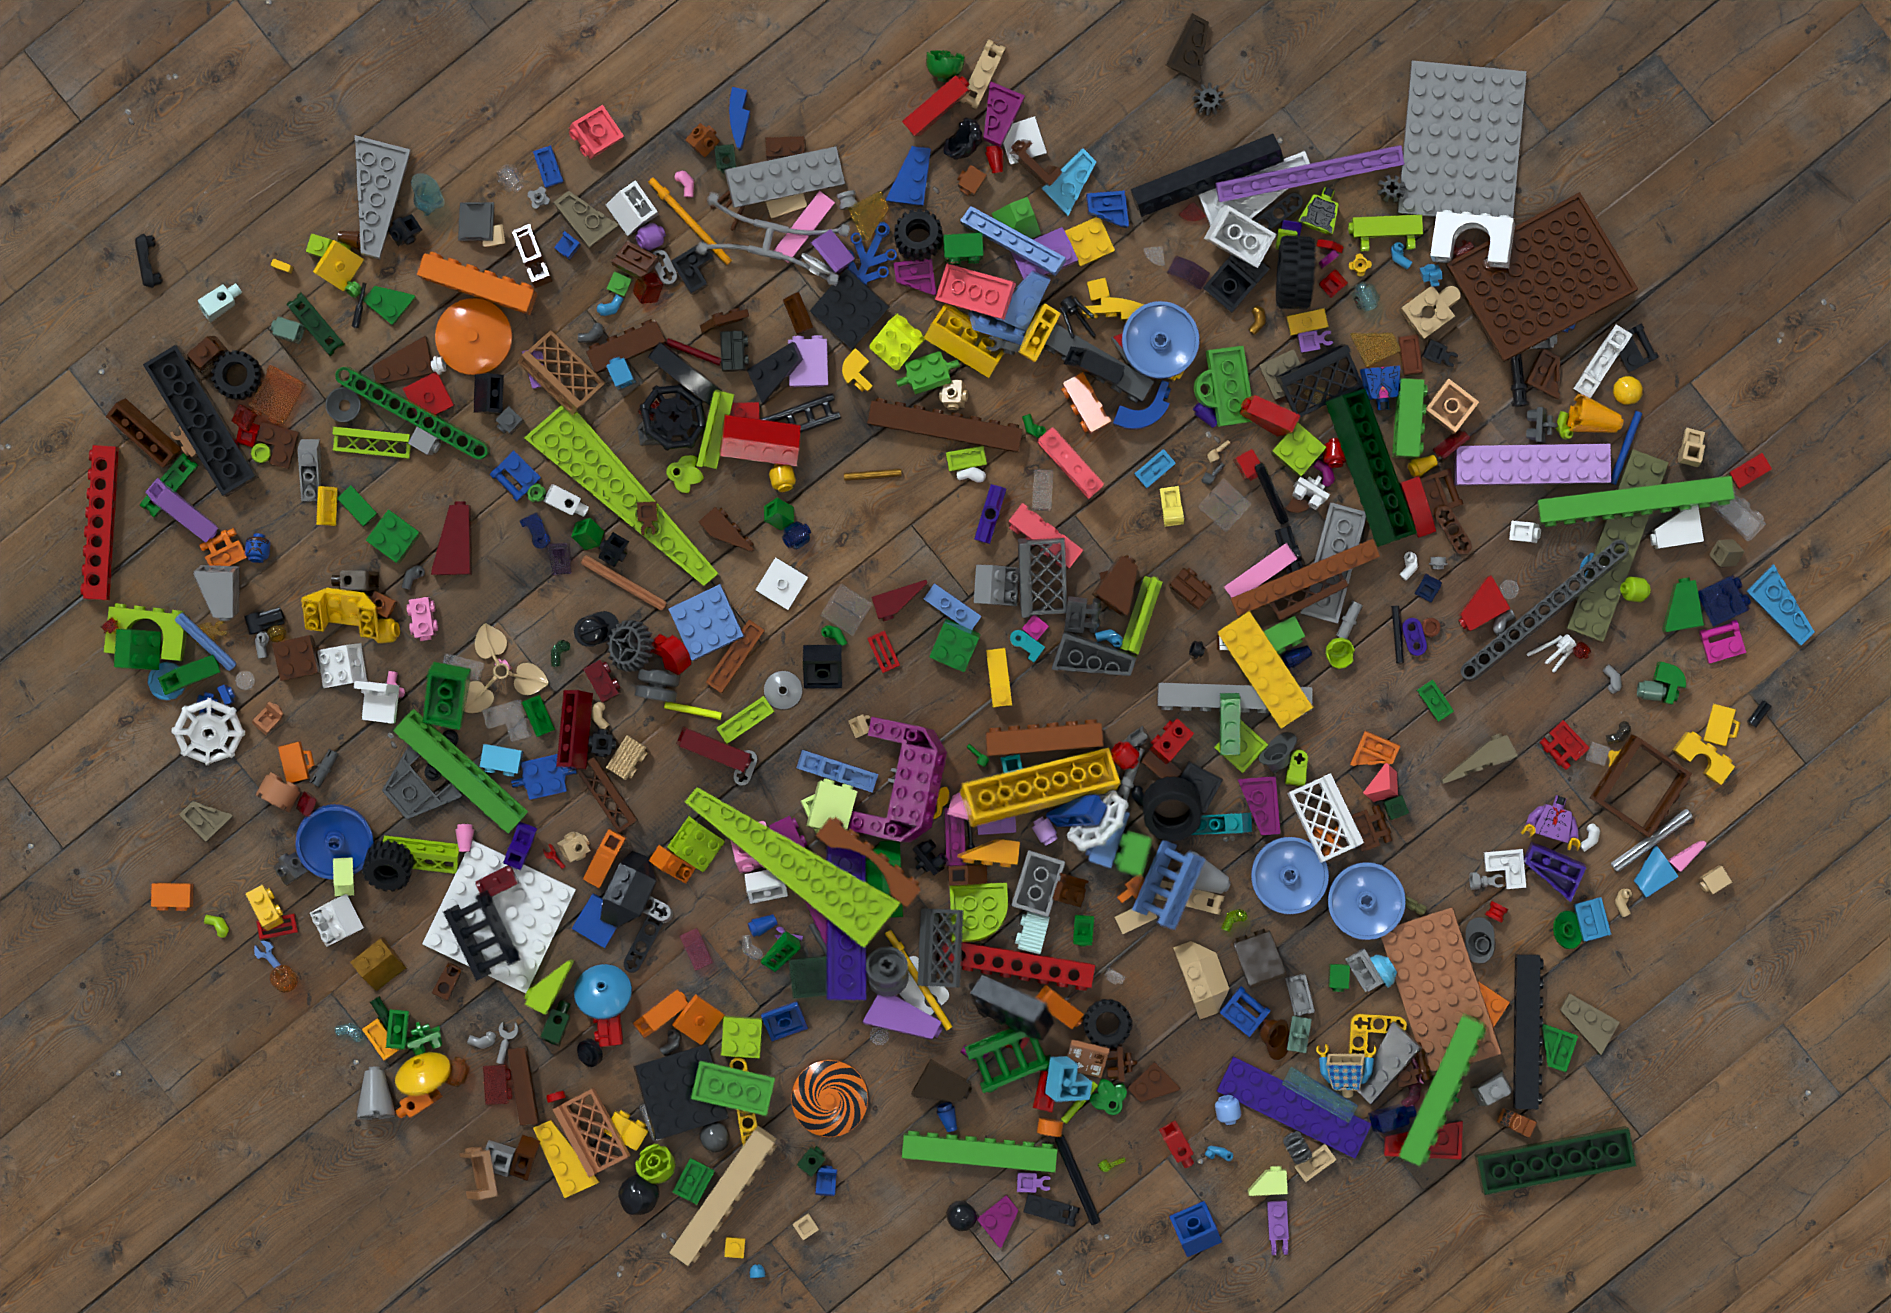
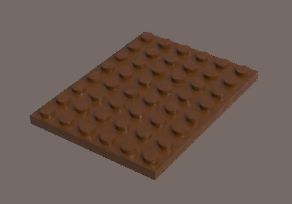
M1580 192L1515 226L1509 268L1489 266L1488 255L1491 240L1446 263V267L1503 363L1638 290Z

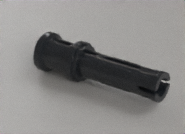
M1522 353L1510 359L1513 383L1510 390L1513 391L1514 401L1512 407L1529 405L1526 396V389L1528 387L1524 384Z

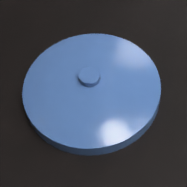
M1157 301L1141 306L1129 317L1122 333V348L1130 365L1139 373L1156 379L1170 378L1182 373L1194 360L1199 347L1198 328L1193 318L1183 308L1170 302Z
M1283 837L1271 841L1259 851L1252 865L1251 881L1256 895L1263 904L1279 913L1297 914L1309 910L1320 901L1328 885L1329 874L1326 861L1320 863L1312 844L1300 838Z
M1370 862L1357 863L1341 871L1332 882L1328 894V907L1333 921L1344 933L1358 939H1376L1391 932L1400 922L1405 910V893L1399 879L1386 867Z

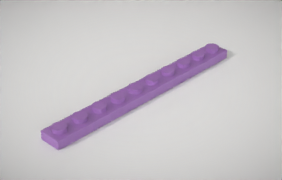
M1398 145L1217 182L1215 185L1218 202L1404 165L1402 147Z

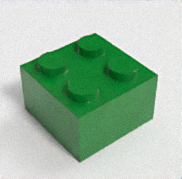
M982 233L944 235L945 262H949V265H959L960 261H968V264L980 263L979 261L983 260Z
M388 509L366 541L394 562L400 564L422 533Z
M946 619L929 657L965 672L981 634Z
M116 629L114 667L159 670L161 632Z

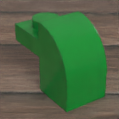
M1661 661L1657 662L1653 680L1667 684L1666 695L1662 703L1673 705L1674 701L1677 702L1679 697L1677 688H1686L1685 675L1675 665Z

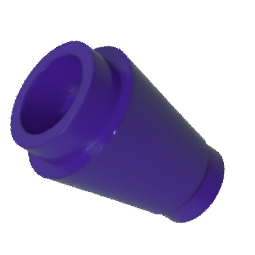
M1201 403L1194 406V415L1211 428L1217 425L1216 414L1213 408L1205 407Z

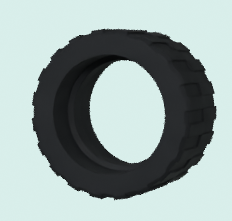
M1175 776L1164 777L1152 783L1146 789L1143 797V814L1148 831L1156 838L1171 842L1184 840L1196 832L1202 818L1201 800L1197 788L1186 779ZM1168 800L1182 801L1190 807L1185 814L1175 818L1163 817L1155 811L1159 804Z

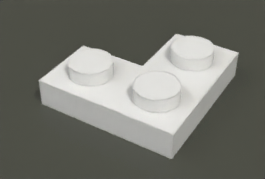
M1523 849L1484 852L1485 871L1504 870L1506 889L1526 887Z

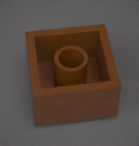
M313 635L272 644L280 681H288L321 673Z

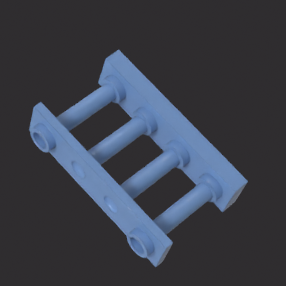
M1162 840L1132 910L1147 915L1148 911L1160 916L1159 924L1175 930L1205 862V858L1188 852L1187 856H1184L1175 851L1176 844ZM1171 858L1183 863L1179 874L1167 869ZM1164 876L1175 881L1171 892L1160 887ZM1156 893L1168 899L1164 909L1152 904Z

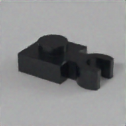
M1429 339L1421 357L1437 364H1441L1443 360L1445 365L1453 367L1454 364L1449 362V357H1458V354L1446 352L1447 346Z

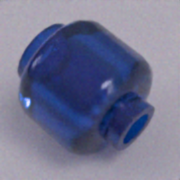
M796 521L783 530L782 540L789 549L797 550L810 542L809 534H811V530L807 524Z

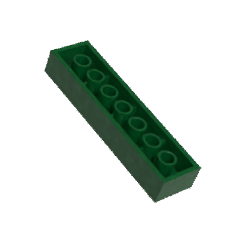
M1366 389L1345 394L1325 402L1377 547L1416 534L1413 520Z
M1626 1126L1475 1154L1481 1192L1484 1195L1636 1166L1630 1131Z

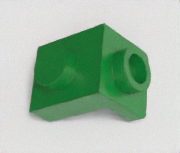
M1075 915L1073 944L1082 947L1092 946L1094 916Z

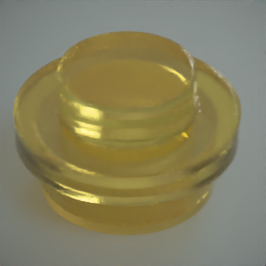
M276 625L267 631V635L272 642H280L285 639L286 629Z

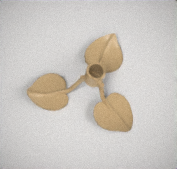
M487 623L483 624L477 632L475 650L483 659L492 656L496 663V666L493 668L494 677L485 687L479 681L470 682L464 711L466 713H478L489 708L493 703L494 694L487 689L496 679H504L507 675L516 677L514 687L523 695L535 694L548 685L547 677L534 664L522 663L517 667V674L509 671L506 664L498 661L496 655H500L505 651L507 640L501 631Z

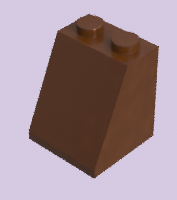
M1121 555L1115 560L1091 594L1122 617L1127 616L1130 610L1138 568L1134 564L1136 561L1128 555Z

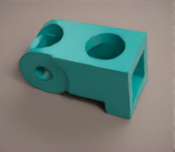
M1015 630L1011 633L1010 641L1013 646L1021 647L1030 653L1028 659L1035 663L1045 647L1021 630Z

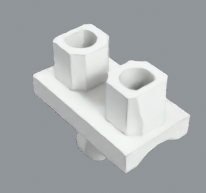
M1309 476L1307 480L1300 477L1295 482L1292 496L1302 500L1305 494L1311 497L1308 503L1309 507L1316 510L1328 499L1330 494L1323 491L1325 486L1319 483L1322 477L1317 476L1314 480Z

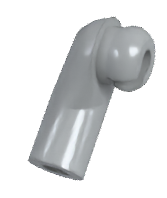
M1608 664L1603 669V672L1610 678L1611 684L1608 686V690L1615 694L1622 688L1621 676Z

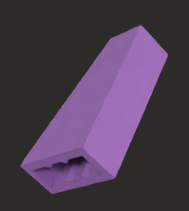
M159 478L145 492L155 504L204 542H207L216 535L218 527Z
M877 995L862 1022L865 1025L932 1040L933 1037L938 1038L943 1029L940 1027L941 1021L895 995L887 997Z

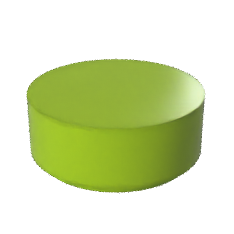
M256 444L251 450V456L256 462L265 463L271 457V450L265 444Z

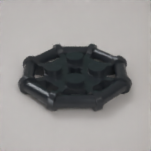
M682 384L662 387L654 386L652 392L639 407L645 429L644 434L650 436L667 451L677 448H693L695 442L706 428L702 406L703 401L687 391ZM675 393L674 398L665 399L662 395ZM680 395L692 403V405L688 406L686 401L680 400ZM657 398L659 401L657 408H651L650 406ZM694 408L698 422L693 421L691 410ZM649 414L653 415L654 426L651 425ZM671 414L677 417L675 422H673V419H669ZM690 427L696 428L689 437L686 433ZM655 430H661L662 432H664L666 439L662 437L660 434H658ZM672 437L682 438L681 441H672L671 439Z

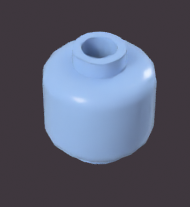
M1224 1095L1218 1098V1101L1215 1103L1217 1119L1226 1125L1235 1124L1236 1120L1241 1117L1239 1100L1233 1098L1232 1095Z

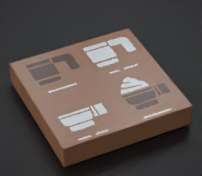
M1072 1040L1067 1056L1078 1064V1073L1101 1078L1109 1048Z

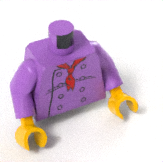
M1557 795L1555 796L1553 806L1544 804L1531 812L1525 827L1521 831V834L1528 831L1530 833L1529 838L1536 833L1565 843L1569 841L1568 850L1574 845L1577 848L1576 851H1578L1581 845L1578 840L1576 819L1572 812L1564 810L1567 798Z

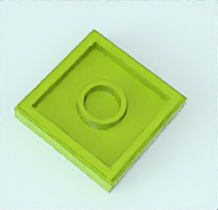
M1240 720V755L1223 756L1241 773H1244L1268 744ZM1218 742L1214 748L1220 753Z

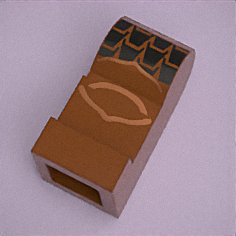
M1502 1108L1497 1120L1498 1123L1529 1138L1537 1123L1535 1120L1506 1108Z

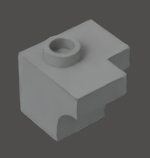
M488 1140L485 1150L490 1151L493 1172L508 1177L516 1148Z

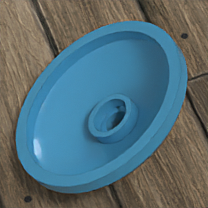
M608 964L596 965L584 971L574 987V997L577 1006L584 1014L595 1019H608L620 1014L629 1004L632 995L631 983L625 972L616 966ZM601 984L605 985L602 989L598 988Z

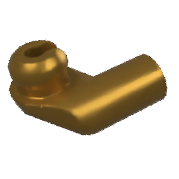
M1255 306L1252 309L1255 322L1248 330L1253 335H1256L1266 323L1265 310L1259 306Z

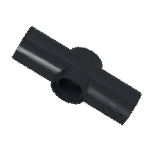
M1291 526L1274 530L1279 548L1287 543L1298 558L1285 567L1287 574L1302 569L1301 553L1298 545L1295 543Z

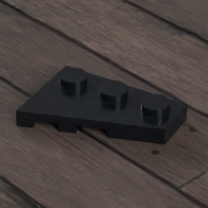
M795 342L789 343L747 369L762 404H766L769 401L772 393L779 389L782 381L787 376H790L803 360Z

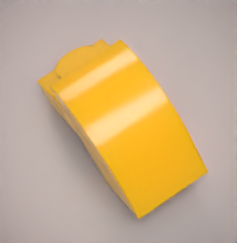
M856 348L844 360L842 366L843 377L848 385L855 380L854 385L861 392L864 390L869 392L873 385L860 373L870 362Z

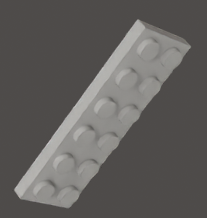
M836 146L725 170L733 208L845 184Z
M1330 502L1314 563L1359 545L1366 520L1364 511ZM1352 569L1342 572L1348 584ZM1338 575L1328 578L1326 583L1334 585L1340 582ZM1319 582L1310 586L1309 591L1318 593L1321 591L1323 584ZM1347 587L1302 609L1300 614L1338 624Z

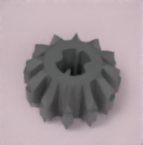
M1208 83V89H1206L1205 85L1201 84L1202 91L1196 89L1195 93L1198 96H1193L1192 98L1193 101H1199L1194 104V108L1201 106L1200 114L1203 110H1206V116H1209L1211 110L1216 115V108L1219 110L1223 108L1220 103H1224L1225 98H1220V96L1224 92H1216L1219 88L1218 85L1211 89L1212 83ZM1206 95H1208L1209 98L1213 97L1212 103H1209V101H1204Z
M1299 1131L1292 1132L1283 1138L1287 1151L1297 1165L1308 1161L1312 1157L1311 1150Z

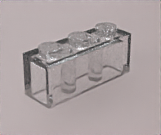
M1733 488L1734 500L1730 501V505L1718 506V503L1710 505L1746 541H1750L1766 525L1763 521L1765 518L1758 511L1754 512L1749 508L1751 506L1750 503L1744 498L1740 499L1735 495L1736 490Z

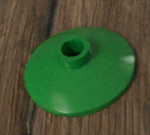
M1572 911L1560 912L1553 923L1555 939L1565 949L1576 948L1582 941L1576 914Z

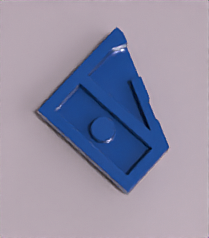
M1125 191L1087 193L1086 200L1089 215L1123 228L1129 227Z

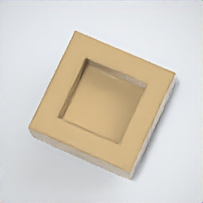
M809 1213L792 1224L802 1240L819 1230Z

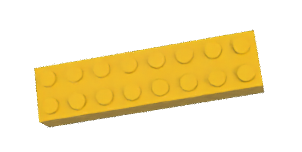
M1105 748L962 784L960 794L970 826L973 827L1065 804L1081 796L1100 795L1108 793L1110 790L1116 791L1120 785V780L1110 750Z

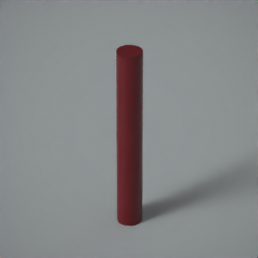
M670 338L667 339L666 345L718 366L721 363V358Z

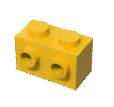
M261 885L246 893L254 912L266 931L284 923L281 917L283 912L278 904L275 905L273 901L275 896L270 888L266 889L264 885Z

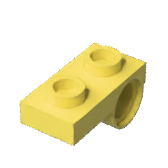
M1179 486L1159 489L1164 526L1184 524Z

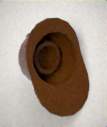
M1264 1019L1263 1027L1260 1031V1038L1266 1044L1269 1056L1274 1060L1282 1059L1289 1051L1287 1050L1289 1029L1287 1021L1284 1019L1278 1021Z

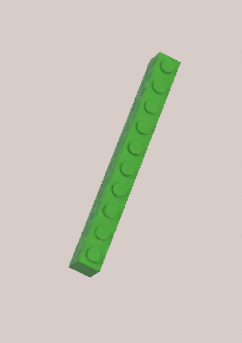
M1727 476L1540 499L1537 501L1540 525L1545 524V527H1553L1558 522L1570 525L1575 524V520L1593 522L1595 518L1602 517L1603 520L1614 519L1615 515H1622V518L1633 517V513L1641 512V515H1650L1656 510H1660V513L1672 512L1673 508H1680V511L1690 510L1691 506L1699 505V508H1708L1713 503H1718V506L1730 505V501L1734 500L1732 477Z

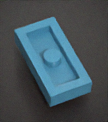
M1163 449L1135 472L1134 475L1148 488L1176 463Z

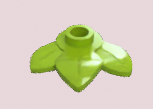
M683 456L678 462L671 463L666 469L667 477L674 481L676 489L682 493H689L690 484L699 483L704 479L702 472L695 467L698 460L696 456ZM675 468L679 470V474L677 476L673 473V470Z

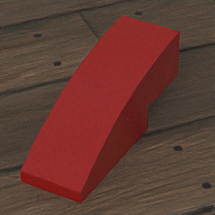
M1418 476L1399 483L1413 520L1417 537L1436 532L1420 477Z

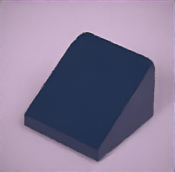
M1425 574L1414 594L1432 602L1442 582Z

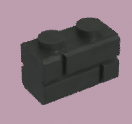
M744 331L720 332L722 371H745V366H749V355H745V347H748V335H744Z

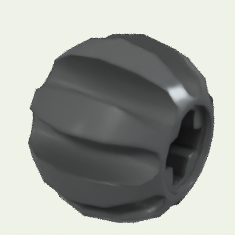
M1390 175L1384 176L1386 182L1380 180L1378 186L1382 187V190H1377L1378 196L1385 195L1383 201L1387 203L1388 198H1391L1393 203L1398 202L1397 195L1403 198L1405 194L1404 191L1400 190L1401 187L1405 188L1404 182L1398 183L1397 180L1400 177L1396 175L1394 180L1390 178ZM1390 184L1396 189L1393 193H1390V190L1387 189Z

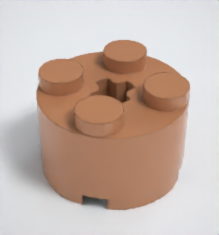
M270 772L269 775L265 776L255 795L290 813L300 795V788L288 781L286 784L282 783L283 779Z

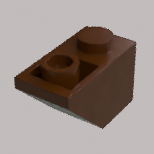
M987 865L948 866L949 886L987 883Z

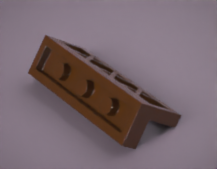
M1340 573L1337 574L1340 582L1334 585L1326 583L1327 579L1320 581L1319 583H1322L1323 586L1318 593L1309 591L1310 586H1308L1307 590L1301 589L1300 591L1306 592L1304 600L1300 602L1292 600L1294 593L1291 594L1290 599L1282 597L1280 599L1289 602L1287 608L1280 612L1274 603L1275 601L1270 602L1280 621L1348 587L1346 579Z
M596 757L588 760L586 767L589 765L595 772L594 779L587 778L583 774L582 769H576V771L615 829L620 833L638 821V819ZM595 782H601L606 788L605 794L596 793L594 790ZM606 797L612 798L615 801V810L606 808ZM617 813L623 814L628 823L619 827L616 822Z
M524 1046L508 1049L520 1126L538 1124L540 1120L528 1048Z

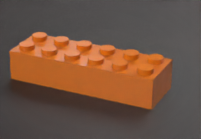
M431 251L429 254L424 253L417 272L421 279L527 315L531 314L537 297V293L532 285L521 282V285H518L514 279L503 276L500 279L497 278L498 275L494 272L485 270L483 273L476 266L466 264L465 267L458 260L452 258L444 260L440 254Z

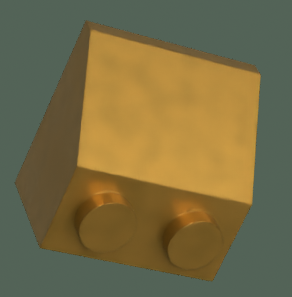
M384 937L380 938L350 962L360 976L375 991H378L407 968Z

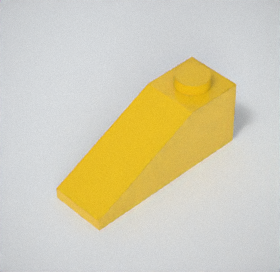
M1047 304L1038 307L1027 328L1018 353L1036 362L1061 313Z
M1005 648L986 650L993 707L1012 705Z

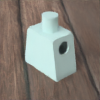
M236 283L228 289L221 285L198 300L199 308L211 323L235 305L234 298L240 295L242 291ZM222 297L226 298L224 301L219 300Z

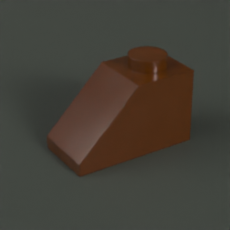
M522 1135L509 1175L528 1181L541 1141Z

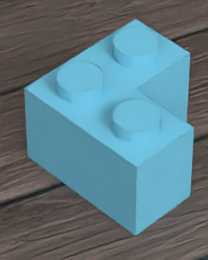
M1068 1056L1050 1057L1045 1093L1056 1102L1090 1100L1092 1081L1081 1073L1077 1074L1078 1064Z

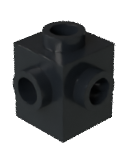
M411 214L394 220L392 222L393 226L388 230L392 239L399 247L403 244L408 246L416 241L415 237L422 231V228Z
M612 532L607 540L604 539L599 547L601 552L598 558L615 567L619 561L623 562L628 552L625 550L629 541Z
M598 729L597 732L593 733V736H589L588 747L592 748V753H595V756L607 757V754H611V749L615 750L616 738H612L613 733H609L608 729ZM602 738L605 739L606 744L600 745L599 740Z

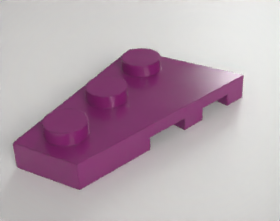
M990 81L984 141L1002 147L1022 106L1025 95Z
M1276 776L1237 779L1260 834H1280Z

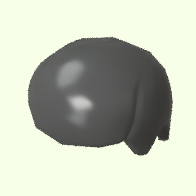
M714 1122L702 1128L700 1140L704 1148L714 1153L721 1152L727 1148L730 1136L724 1125Z

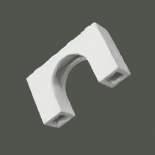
M1450 210L1437 212L1430 255L1433 262H1450L1453 257L1454 244L1457 237L1467 229L1477 228L1485 231L1491 239L1488 255L1489 266L1509 268L1515 229L1513 218L1507 215L1492 217V215L1486 213L1473 215L1470 212H1462L1457 214Z

